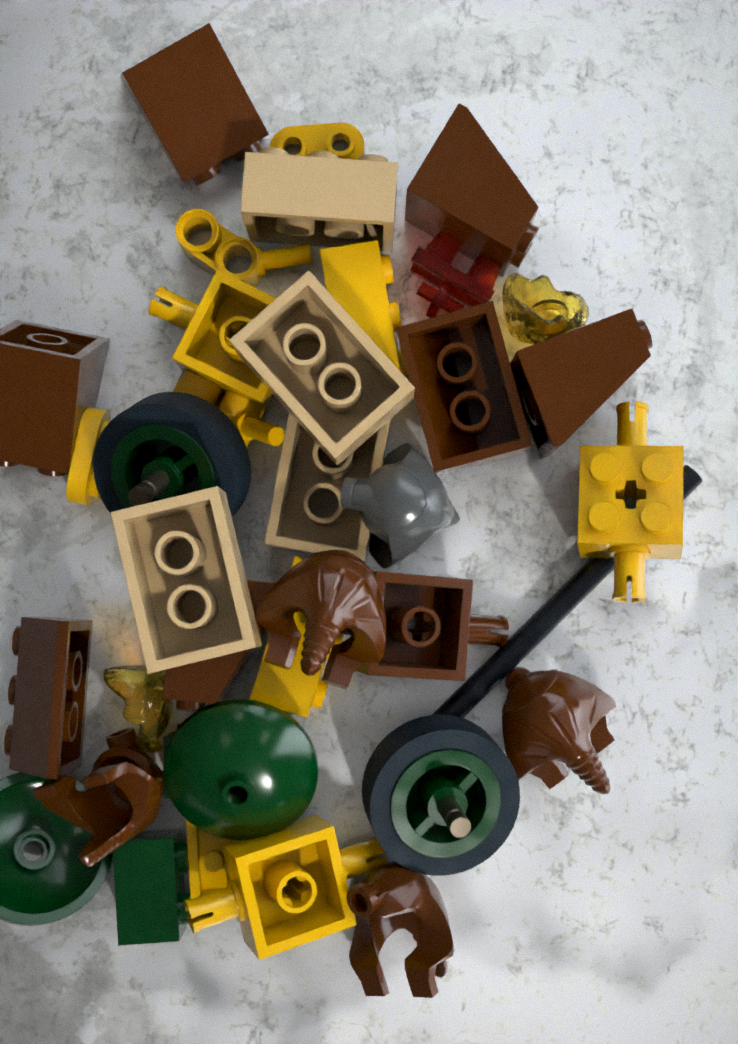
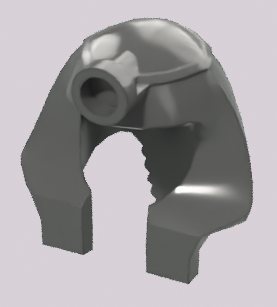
M404 443L388 453L384 458L383 466L376 469L367 479L346 477L342 484L340 494L341 507L359 511L365 526L371 531L369 552L383 569L404 560L424 546L442 529L453 526L460 520L459 514L449 499L441 479L425 458L408 443Z

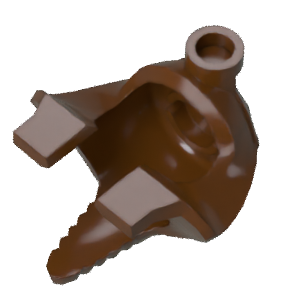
M335 549L310 554L308 558L293 566L274 584L255 612V619L267 630L268 649L264 658L266 663L287 670L290 669L302 635L294 621V613L299 611L305 614L307 621L305 625L306 631L303 635L305 640L302 643L303 650L301 651L303 658L300 661L302 672L307 676L315 675L321 669V664L326 661V656L329 655L322 681L346 690L353 673L363 663L380 662L384 657L386 616L376 576L363 560L348 551ZM346 628L352 629L353 634L350 638L335 645V640L338 639L340 632Z
M515 667L505 677V686L508 693L502 708V732L505 752L515 769L518 781L530 773L542 779L550 790L569 774L562 764L563 762L568 768L572 769L574 774L579 776V779L584 780L586 785L591 786L593 791L602 795L609 794L611 790L610 781L606 776V771L602 767V762L599 760L597 753L615 740L607 729L605 715L617 707L615 700L590 682L575 675L557 671V669L530 672L524 667Z
M134 727L117 731L106 737L109 750L100 754L93 765L91 774L83 779L84 786L87 787L86 791L77 790V778L70 775L60 777L57 780H47L33 790L35 799H42L41 803L47 809L95 835L92 837V840L88 841L82 852L78 854L80 861L87 867H92L95 863L112 853V851L121 847L146 829L156 819L162 806L165 789L163 771L149 755L139 749L135 740L137 735Z
M397 862L380 865L370 871L363 878L362 882L352 887L346 895L347 904L356 915L357 924L349 951L350 964L361 981L366 996H386L389 994V990L378 958L379 952L385 940L394 931L405 928L413 934V939L417 941V947L405 958V972L413 997L433 998L439 992L435 976L440 978L445 976L447 972L446 960L452 957L454 953L449 918L444 901L437 886L427 875L411 871Z

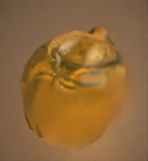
M513 273L508 276L504 283L502 291L504 322L508 332L518 342L534 345L586 325L589 317V307L585 299L580 294L571 291L556 290L548 276L541 275L536 279H528L519 273Z
M128 665L105 669L103 675L105 683L125 701V708L122 711L123 718L130 723L140 725L139 733L135 739L136 746L142 751L149 753L159 752L162 746L158 739L168 727L174 709V700L162 699L165 679L164 672L158 671L147 674L146 665Z

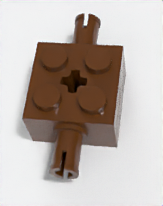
M373 571L385 609V654L380 662L363 663L356 671L373 676L465 681L468 644L505 646L508 635L489 632V629L509 630L508 620L505 616L471 614L472 579ZM416 619L415 629L407 630V621ZM346 628L339 635H352L353 631Z

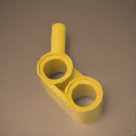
M204 209L186 211L179 217L176 223L175 234L185 255L212 276H214L218 269L248 285L256 287L262 277L266 276V270L313 263L310 244L262 251L261 246L256 247L250 240L237 237L219 224L216 218ZM200 229L212 231V236L206 244L194 246L189 243V239L195 231ZM245 256L252 260L249 269L243 273L234 274L228 271L230 261L236 257Z
M183 370L173 392L188 393L200 397L220 409L236 426L245 442L246 448L253 439L272 446H279L283 442L285 433L281 427L261 421L266 410L265 408L232 391L227 390L225 394H222V388L195 373Z

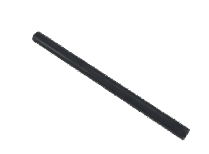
M688 465L683 466V501L703 482L699 474ZM590 558L507 640L504 647H500L432 715H452L464 718L614 570V558Z

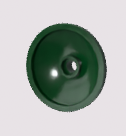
M235 699L205 706L191 714L180 724L169 741L166 750L163 776L170 800L187 821L211 835L231 840H244L282 831L293 824L305 812L316 791L318 759L309 735L290 715L263 702ZM234 786L243 787L246 790V792H234L230 790V788Z
M23 772L9 775L0 780V920L22 926H40L71 916L95 896L108 875L113 851L92 867L85 866L78 858V854L82 852L88 841L92 840V837L95 835L47 809L41 803L42 799H35L33 790L51 779H44ZM76 780V789L86 791L87 787ZM30 844L36 845L41 851L40 859L36 861L26 859L23 854L24 847Z

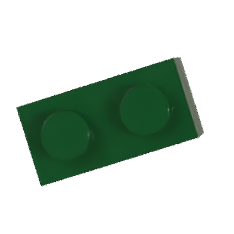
M181 829L140 832L113 851L118 946L180 941L187 929V924H189L186 916L189 914V911H185L184 900L191 899L190 893H185L184 873H189L187 842L182 843Z

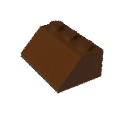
M493 301L396 328L409 380L415 387L414 398L433 469L436 473L484 465L530 452L533 445Z
M21 617V626H16L12 638V651L15 656H18L17 676H12L8 688L9 704L14 705L13 725L7 727L4 738V752L6 755H10L9 769L44 779L57 780L82 766L93 620Z

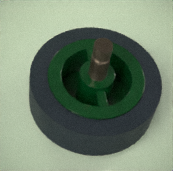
M162 392L140 400L118 414L107 424L97 441L94 451V479L100 498L109 513L218 486L226 492L231 516L233 517L242 506L249 490L251 480L250 459L240 432L220 409L210 402L188 393Z
M436 714L419 717L400 725L379 743L364 771L362 801L366 816L379 844L394 861L414 872L417 871L425 875L445 876L461 873L476 867L490 858L503 845L517 819L520 804V788L512 763L485 730L461 717Z

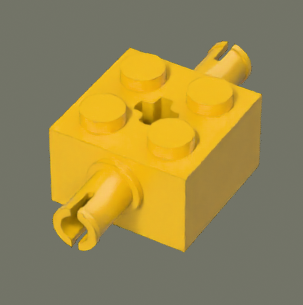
M218 269L199 305L169 291L164 286L159 287L154 294L159 297V302L152 299L148 313L153 317L156 316L185 330L172 357L180 369L195 373L218 385L224 391L228 390L244 396L265 408V411H268L275 396L237 355L229 340L276 298Z
M630 401L616 406L617 445L580 446L577 542L580 557L614 558V593L612 594V600L627 603L628 582L632 583V603L646 601L645 559H681L683 548L684 446H648L647 413L649 412V407L645 403L636 401L635 420L633 422L630 421ZM627 497L636 498V508H625Z
M316 814L296 820L284 830L270 835L231 841L221 845L230 880L227 882V887L193 899L184 900L185 911H189V914L186 916L193 934L199 932V930L237 918L240 922L244 942L255 956L261 960L356 926L355 915L350 910L346 900V895L349 891L346 880L386 864V857H379L378 855L385 853V851L379 844L376 836L339 849L334 826ZM287 885L288 890L282 892V889Z

